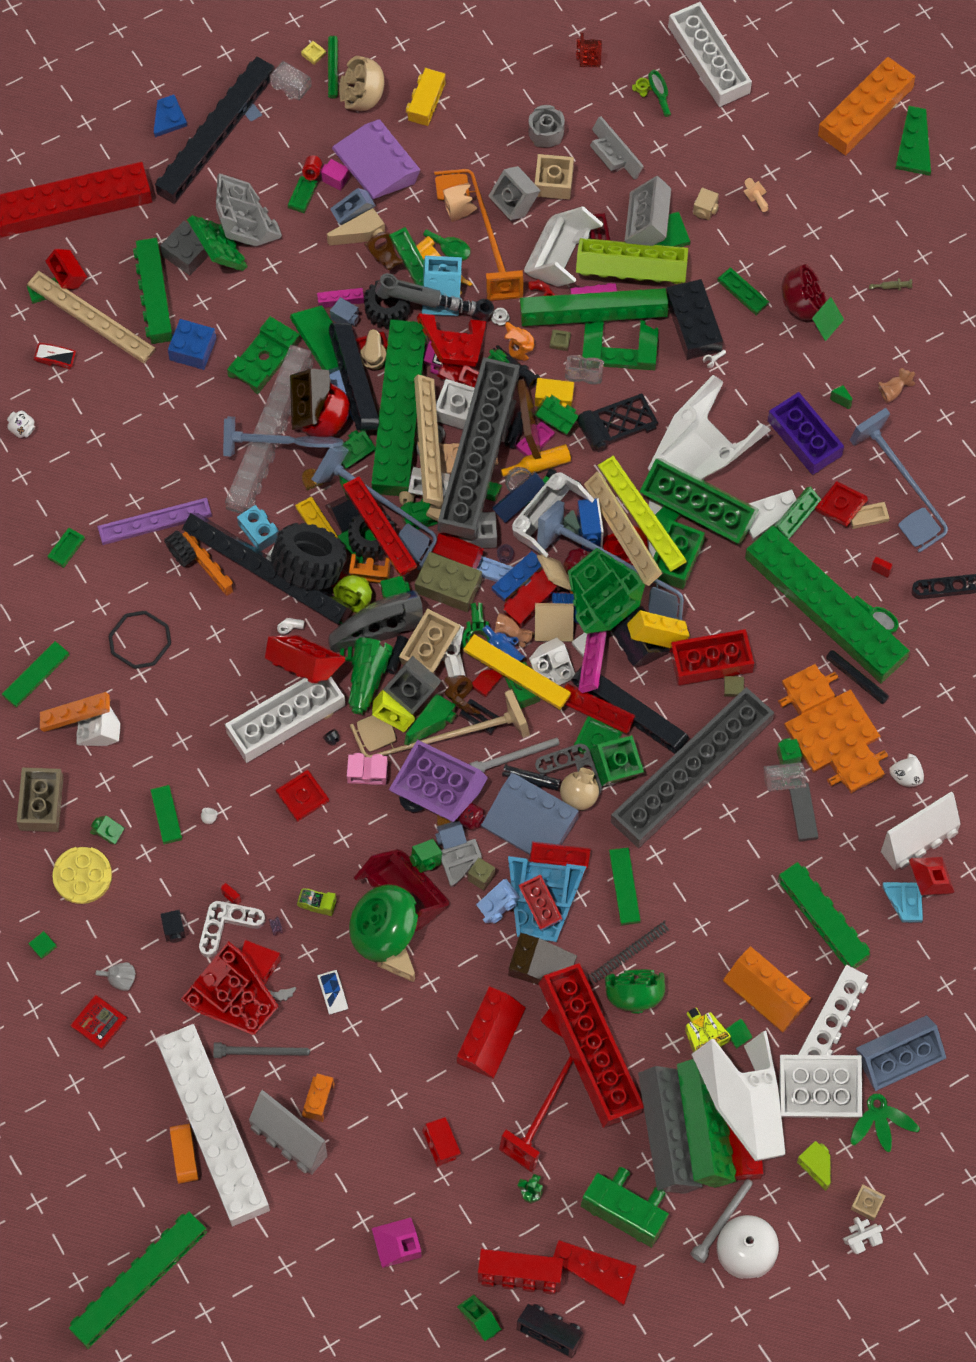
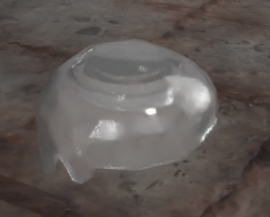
M515 467L510 470L505 478L508 491L511 492L531 472L524 467Z

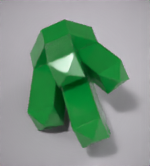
M533 1174L529 1182L523 1179L519 1180L517 1186L521 1190L524 1201L532 1204L540 1200L543 1192V1185L539 1184L541 1176Z

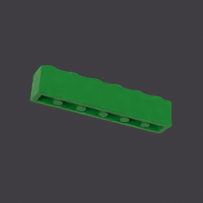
M157 238L137 240L136 248H133L134 258L139 261L138 264H135L137 275L141 274V279H138L139 290H143L144 294L140 295L142 306L146 307V311H143L144 322H148V327H145L146 337H150L151 344L170 342L173 336Z
M798 862L779 874L778 883L844 966L848 965L856 969L869 959L870 949L868 945L859 940L858 934L852 926L849 927L847 925L844 915L840 911H836L832 900L828 896H824L818 882H813L809 877L810 874L806 867L801 866Z

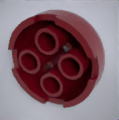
M807 264L797 266L788 271L783 278L781 289L783 302L794 316L802 320H813L814 315L827 300L825 292L821 293V288L817 282L819 280L817 275Z

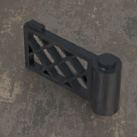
M642 393L595 411H584L576 419L591 449L597 452L605 450L607 445L644 430L648 433L656 430V426H658V421ZM640 400L643 405L642 410L632 407V403ZM619 407L627 409L626 415L616 413V409ZM629 411L640 414L638 420L627 417ZM603 413L610 415L609 422L602 420L599 415ZM641 416L649 417L652 422L647 424L641 422ZM612 418L622 419V425L618 426L611 423ZM625 421L636 424L635 428L631 430L624 428ZM608 428L619 430L617 435L610 437Z

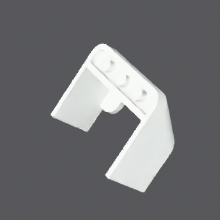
M585 207L553 215L546 223L524 268V272L530 277L540 279L557 287L575 282L576 278L564 269L573 249L579 243L580 238L588 239L590 230L602 227L603 223Z
M561 472L555 473L514 520L512 525L513 535L520 542L547 557L549 554L531 537L538 528V518L555 502L560 501L569 490L590 502H593L594 499L579 482Z

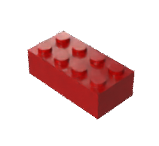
M746 629L671 642L670 654L678 686L725 678V676L753 673L754 660Z
M481 1249L478 1283H482L481 1285L485 1287L502 1285V1288L509 1290L519 1287L523 1288L522 1290L526 1292L543 1290L545 1294H555V1292H560L563 1258Z

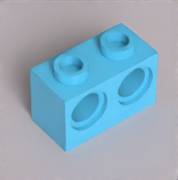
M254 505L237 516L238 526L253 545L262 551L275 543L278 529L274 523H269L266 513ZM252 519H257V520H258L257 522H254V523L250 522V520H252ZM262 533H268L267 536H261Z

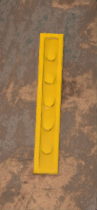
M475 634L464 647L465 653L561 710L571 695V692Z

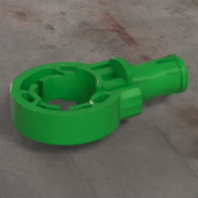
M476 603L470 604L472 622L471 626L470 621L466 623V630L462 637L463 649L467 645L466 640L468 643L470 637L474 634L483 635L487 642L489 641V637L482 630L484 628L482 603H478L477 610ZM485 621V626H489V621Z

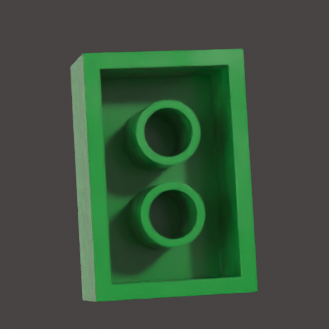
M669 520L665 530L687 562L670 572L657 552H655L653 559L662 572L657 579L683 590L704 543L705 532Z

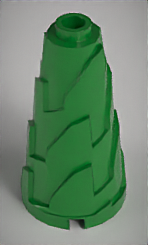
M365 637L356 638L350 681L352 684L348 701L349 708L352 709L351 712L362 715L370 707L375 690L378 689L382 674L385 673L390 655H392L393 647L385 643L384 647H382L379 640Z

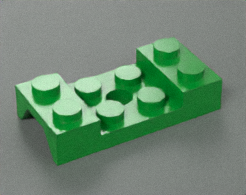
M271 316L259 329L260 333L241 357L237 356L227 369L228 377H237L247 383L257 395L301 341L299 333ZM262 354L269 355V358L266 360H261L259 357Z

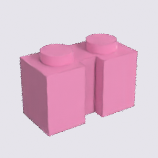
M362 753L348 755L347 782L349 784L386 785L388 768L386 756L373 754L372 758L364 757L365 755Z

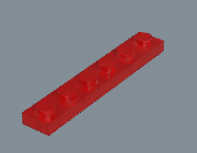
M360 476L343 484V489L400 577L417 568V564Z

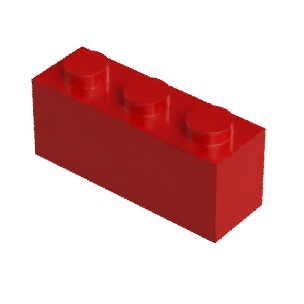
M543 569L540 572H535L530 578L531 581L526 586H521L517 591V595L513 599L510 598L504 604V614L511 617L520 628L535 615V603H547L552 598V594L560 590V586L553 584L547 578Z

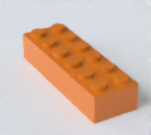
M887 57L819 124L818 136L846 156L892 110L895 104H898L914 88L915 75Z

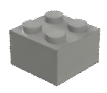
M516 166L503 170L488 196L510 220H515L526 216L541 190Z

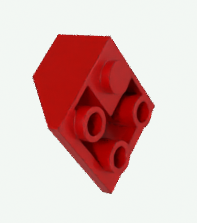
M943 857L909 859L921 895L953 894L955 892Z

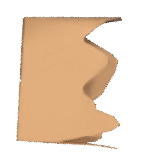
M469 183L443 190L445 207L451 222L466 217L477 209L470 202L472 197L466 196L467 193H465L471 185Z

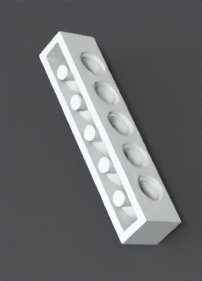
M848 965L845 966L798 1055L832 1054L833 1050L830 1049L832 1044L838 1043L842 1035L839 1032L841 1027L846 1028L851 1018L848 1016L850 1010L855 1011L860 1001L857 999L859 993L864 994L869 984L866 982L868 975ZM849 987L853 989L854 993L848 994L844 991V988ZM841 1004L845 1007V1010L839 1011L835 1005ZM833 1021L836 1027L831 1028L827 1026L826 1022ZM824 1038L827 1040V1043L820 1044L817 1039Z

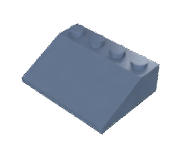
M512 772L501 788L481 827L530 855L532 841L561 845L578 820L579 810Z

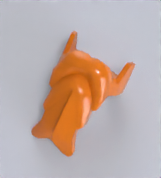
M506 322L507 333L504 338L510 340V355L514 359L528 360L529 358L525 353L532 351L534 348L533 336L527 330ZM514 344L519 346L517 351L513 350Z

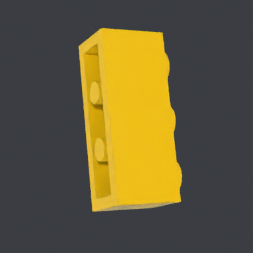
M425 68L423 74H420L418 77V87L413 89L411 103L408 102L406 113H408V121L429 126L446 82L445 73Z
M641 610L627 623L631 639L670 648L671 642L686 640L690 637L685 621Z

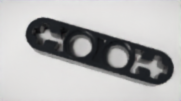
M976 574L918 580L914 582L911 593L917 599L976 593V585L973 582L976 580ZM960 582L963 588L955 589L952 584ZM941 584L944 586V590L936 591L934 585ZM921 587V589H924L923 593H920L917 588Z

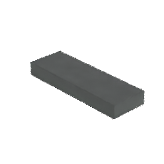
M809 783L789 785L798 841L818 839Z

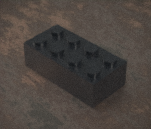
M702 279L667 287L668 307L686 360L721 352L723 339Z

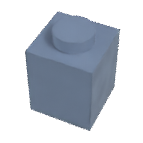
M340 297L330 310L331 320L336 323L356 325L360 318L359 308Z
M454 821L437 827L438 833L435 834L438 845L441 844L444 850L467 843L460 821Z

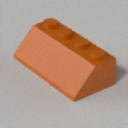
M751 946L740 956L723 979L726 985L782 1033L806 1009L811 999Z

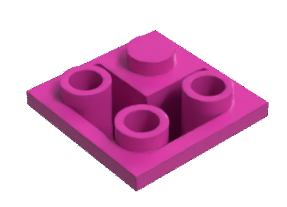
M411 1218L372 1228L382 1268L422 1257L418 1237Z

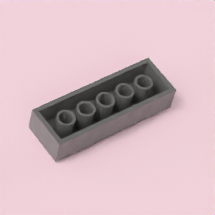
M654 1066L639 1072L638 1076L657 1191L686 1194L702 1188L701 1183L693 1180L677 1069Z

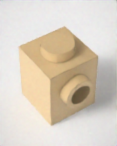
M701 188L694 203L693 214L698 218L710 220L712 214L715 215L718 210L719 194Z

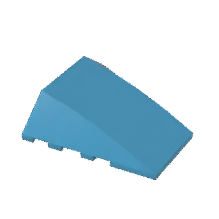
M508 856L511 886L520 896L514 907L517 937H519L521 932L545 941L557 942L586 866L571 864L560 866L530 862L526 858ZM540 874L563 919L541 931L518 886Z

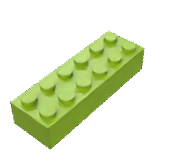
M580 238L576 273L585 276L595 274L600 277L616 276L619 279L634 278L640 281L649 279L655 282L671 281L674 284L685 283L688 248L662 245L649 246Z

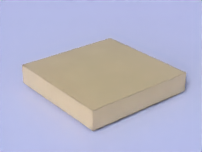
M535 603V641H550L558 638L560 641H573L574 604Z

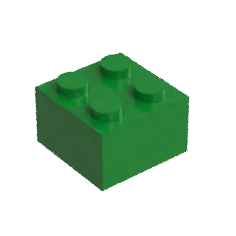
M632 735L597 744L590 749L601 786L635 778L644 772Z

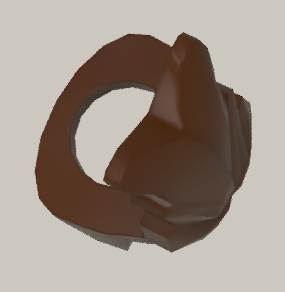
M382 232L373 236L364 245L374 256V259L380 261L389 270L403 263V260L398 258L395 253L393 243L389 237L390 233ZM380 238H385L386 244L376 249L375 242Z
M464 675L456 677L446 676L444 681L449 685V688L445 690V695L452 700V703L466 712L480 714L481 712L463 700L473 687L472 681ZM463 681H466L465 685H459Z

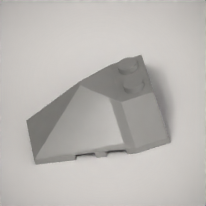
M219 173L217 176L216 209L225 236L230 240L240 241L253 246H259L281 238L282 234L275 219L271 220L267 215L268 209L260 205L258 202L260 198L248 182Z

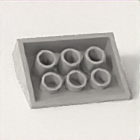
M262 1090L249 1118L250 1129L255 1134H262L266 1137L265 1141L271 1147L275 1148L277 1146L282 1150L281 1154L289 1161L293 1159L298 1163L296 1166L302 1172H309L312 1175L327 1158L325 1140Z

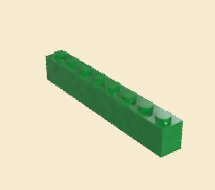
M666 288L520 298L522 326L668 317Z
M190 1212L181 1214L176 1219V1224L171 1229L167 1228L161 1234V1239L156 1244L154 1242L151 1243L145 1250L146 1253L141 1258L137 1257L131 1263V1268L126 1273L124 1271L120 1273L115 1279L116 1282L111 1287L107 1286L101 1292V1297L96 1302L92 1301L85 1308L86 1312L81 1316H76L71 1321L70 1332L87 1349L105 1334L207 1234L206 1227Z

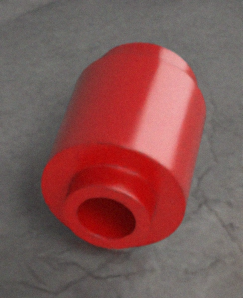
M314 155L308 156L305 159L302 168V174L305 179L312 181L319 177L322 160Z

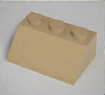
M427 609L399 656L401 664L404 665L414 656L434 673L461 625Z

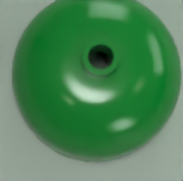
M635 969L624 970V973L615 976L613 973L605 977L606 996L609 1002L620 1010L642 1013L643 1010L655 1007L663 999L665 994L664 973L661 972L658 975L654 974V970Z

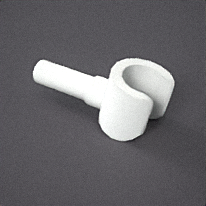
M722 350L714 356H704L703 363L710 360L711 362L707 364V367L712 368L714 362L726 354V351Z

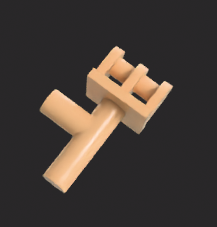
M752 178L746 179L745 185L747 189L744 190V193L751 202L756 200L762 212H766L768 204L762 197L766 190L759 181L755 183Z

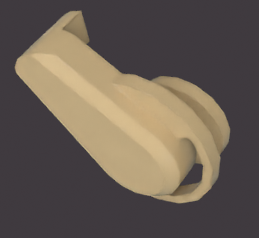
M370 330L366 345L360 352V357L365 367L378 370L384 365L387 352L381 343L379 332L377 330Z

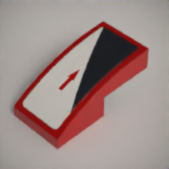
M38 343L33 360L48 366L55 364L70 370L76 351L57 345Z

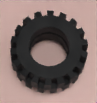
M377 280L375 285L371 284L369 290L367 289L365 292V314L373 325L377 324L378 328L384 326L385 329H389L390 320L406 321L408 319V315H410V301L394 297L388 299L379 297L375 292L379 282ZM383 300H392L397 303L390 308L378 305Z
M358 513V517L354 516L348 529L349 546H351L352 552H356L357 557L363 556V560L372 558L375 561V558L383 559V555L387 557L377 540L370 541L362 537V534L370 529L360 513ZM386 515L385 517L395 530L394 522L391 521V517L389 515Z

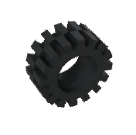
M176 530L164 539L169 552L172 553V556L183 567L197 558L193 547L190 546L191 544L179 531Z

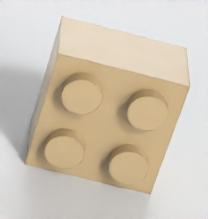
M538 154L535 185L541 191L537 197L570 200L574 157Z

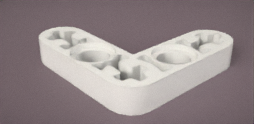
M221 901L213 902L209 906L199 944L201 954L204 957L210 958L217 953L224 923L258 929L265 923L264 913L256 908ZM220 907L222 912L218 913L217 921L215 920V911L213 910H217ZM239 910L243 915L240 919H233L232 913ZM246 912H248V916L252 918H255L256 915H259V919L261 920H257V923H254L252 918L247 917V921H245ZM210 925H217L219 930L217 933L211 934L208 932V927ZM208 938L212 939L211 946L213 949H209V952H206L204 946H208Z

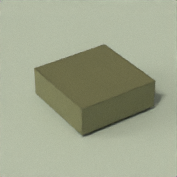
M553 329L549 348L568 351L571 332Z
M725 676L724 696L736 697L744 690V677Z

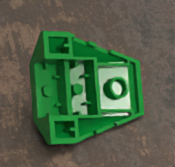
M599 548L594 549L568 571L570 587L574 595L573 604L577 612L576 620L586 634L611 630L640 606L645 584L637 572L615 560Z

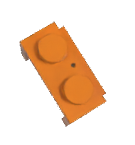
M352 554L350 575L363 577L369 582L378 583L389 579V558H386L385 566L374 565L372 558H368L366 564L356 563V554Z
M318 1073L316 1077L313 1076L302 1117L323 1122V1112L330 1089L334 1088V1078Z

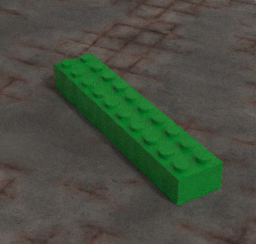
M390 320L371 482L372 489L380 495L399 496L400 492L409 491L417 431L414 378L418 374L423 376V360L427 336L423 332L424 327L418 322Z
M774 526L770 527L746 549L745 559L880 684L908 659L910 650Z

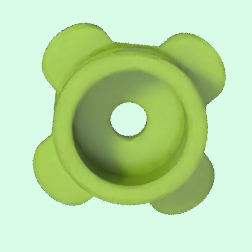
M639 78L636 84L632 85V90L640 93L642 97L647 96V92L652 90L649 80L646 78Z

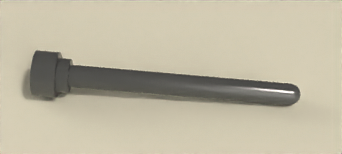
M214 1042L213 1057L222 1058L226 1054L307 1056L310 1054V1049L297 1047L226 1046L222 1042Z

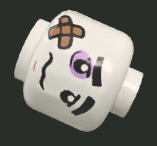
M24 411L12 412L7 419L9 422L8 430L18 438H27L35 429L34 419Z

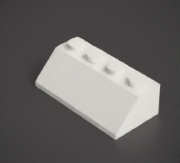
M446 379L436 403L437 422L464 429L475 388ZM513 399L508 414L507 422L505 425L504 433L502 436V442L505 441V438L507 436L508 429L511 425L514 409L516 406V400Z

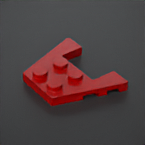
M418 314L417 321L424 327L423 332L425 336L430 338V345L440 363L476 366L486 321L470 319L468 323L470 334L437 330L435 315Z

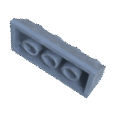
M927 1015L856 1048L857 1054L861 1055L862 1068L875 1091L946 1059L937 1025Z

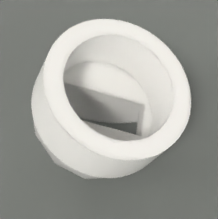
M203 808L201 819L205 824H212L216 820L218 813L212 808Z

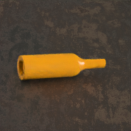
M564 444L541 451V458L539 459L533 458L532 454L525 456L518 464L501 469V474L503 477L517 472L531 474L534 471L539 472L571 462L568 447Z

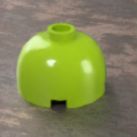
M355 575L346 576L336 584L333 590L337 598L354 607L352 612L355 613L367 607L371 602L372 591L368 581L363 577Z

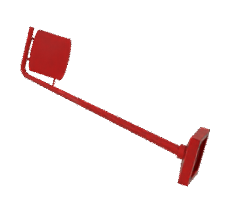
M549 1008L542 1017L541 1022L551 1031L562 1037ZM571 1055L525 1137L520 1139L507 1129L501 1136L499 1150L530 1172H533L537 1167L540 1154L539 1151L531 1147V1141L573 1062Z

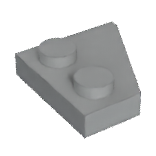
M475 839L441 850V862L450 887H454L469 872L478 857L482 859Z

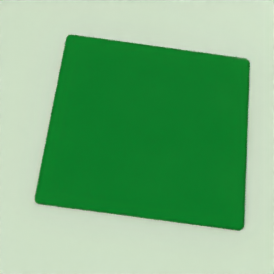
M832 297L826 301L812 318L825 341L844 321Z

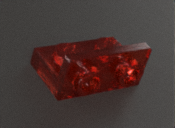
M580 32V38H577L576 60H580V67H601L602 40H584V32Z

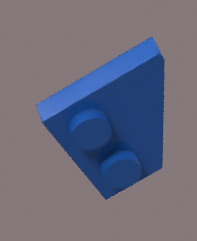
M174 94L157 100L154 124L155 137L187 126L185 117Z

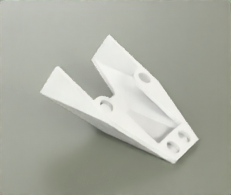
M712 375L674 415L648 469H651L656 458H661L703 479L726 467L771 430L760 423L746 439L737 444H732L708 420V413L723 385L721 379Z
M763 1031L744 1045L755 1071L741 1073L737 1070L715 1039L709 1040L692 1053V1056L716 1109L755 1161L784 1156L785 1145L779 1092L767 1031Z

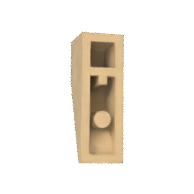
M372 208L327 233V241L329 245L368 242L373 236L385 232V224Z

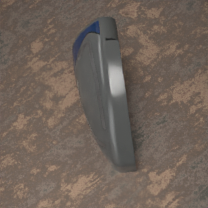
M412 590L395 594L373 602L360 610L329 635L328 643L330 650L338 652L343 648L344 650L351 646L354 648L356 638L359 639V637L383 641L397 637L400 632L416 629L423 616L422 603L418 593ZM394 624L396 627L390 628L388 625ZM371 629H377L378 631L375 632V633H373V632H370L369 630H371ZM357 632L360 634V636L358 637L351 636L352 634Z

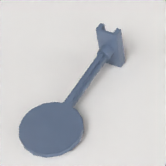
M228 416L227 419H224L223 456L235 454V442L242 443L243 441L295 443L307 447H338L343 445V440L335 437L304 436L294 438L282 435L243 433L235 431V417Z

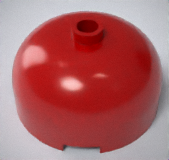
M330 383V390L317 423L301 428V430L315 437H332L346 425L350 411V402L346 393Z

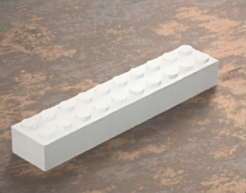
M194 1024L157 1038L159 1049L232 1227L269 1212V1204Z

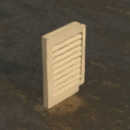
M537 555L547 578L553 584L571 590L569 577L561 562L548 556Z

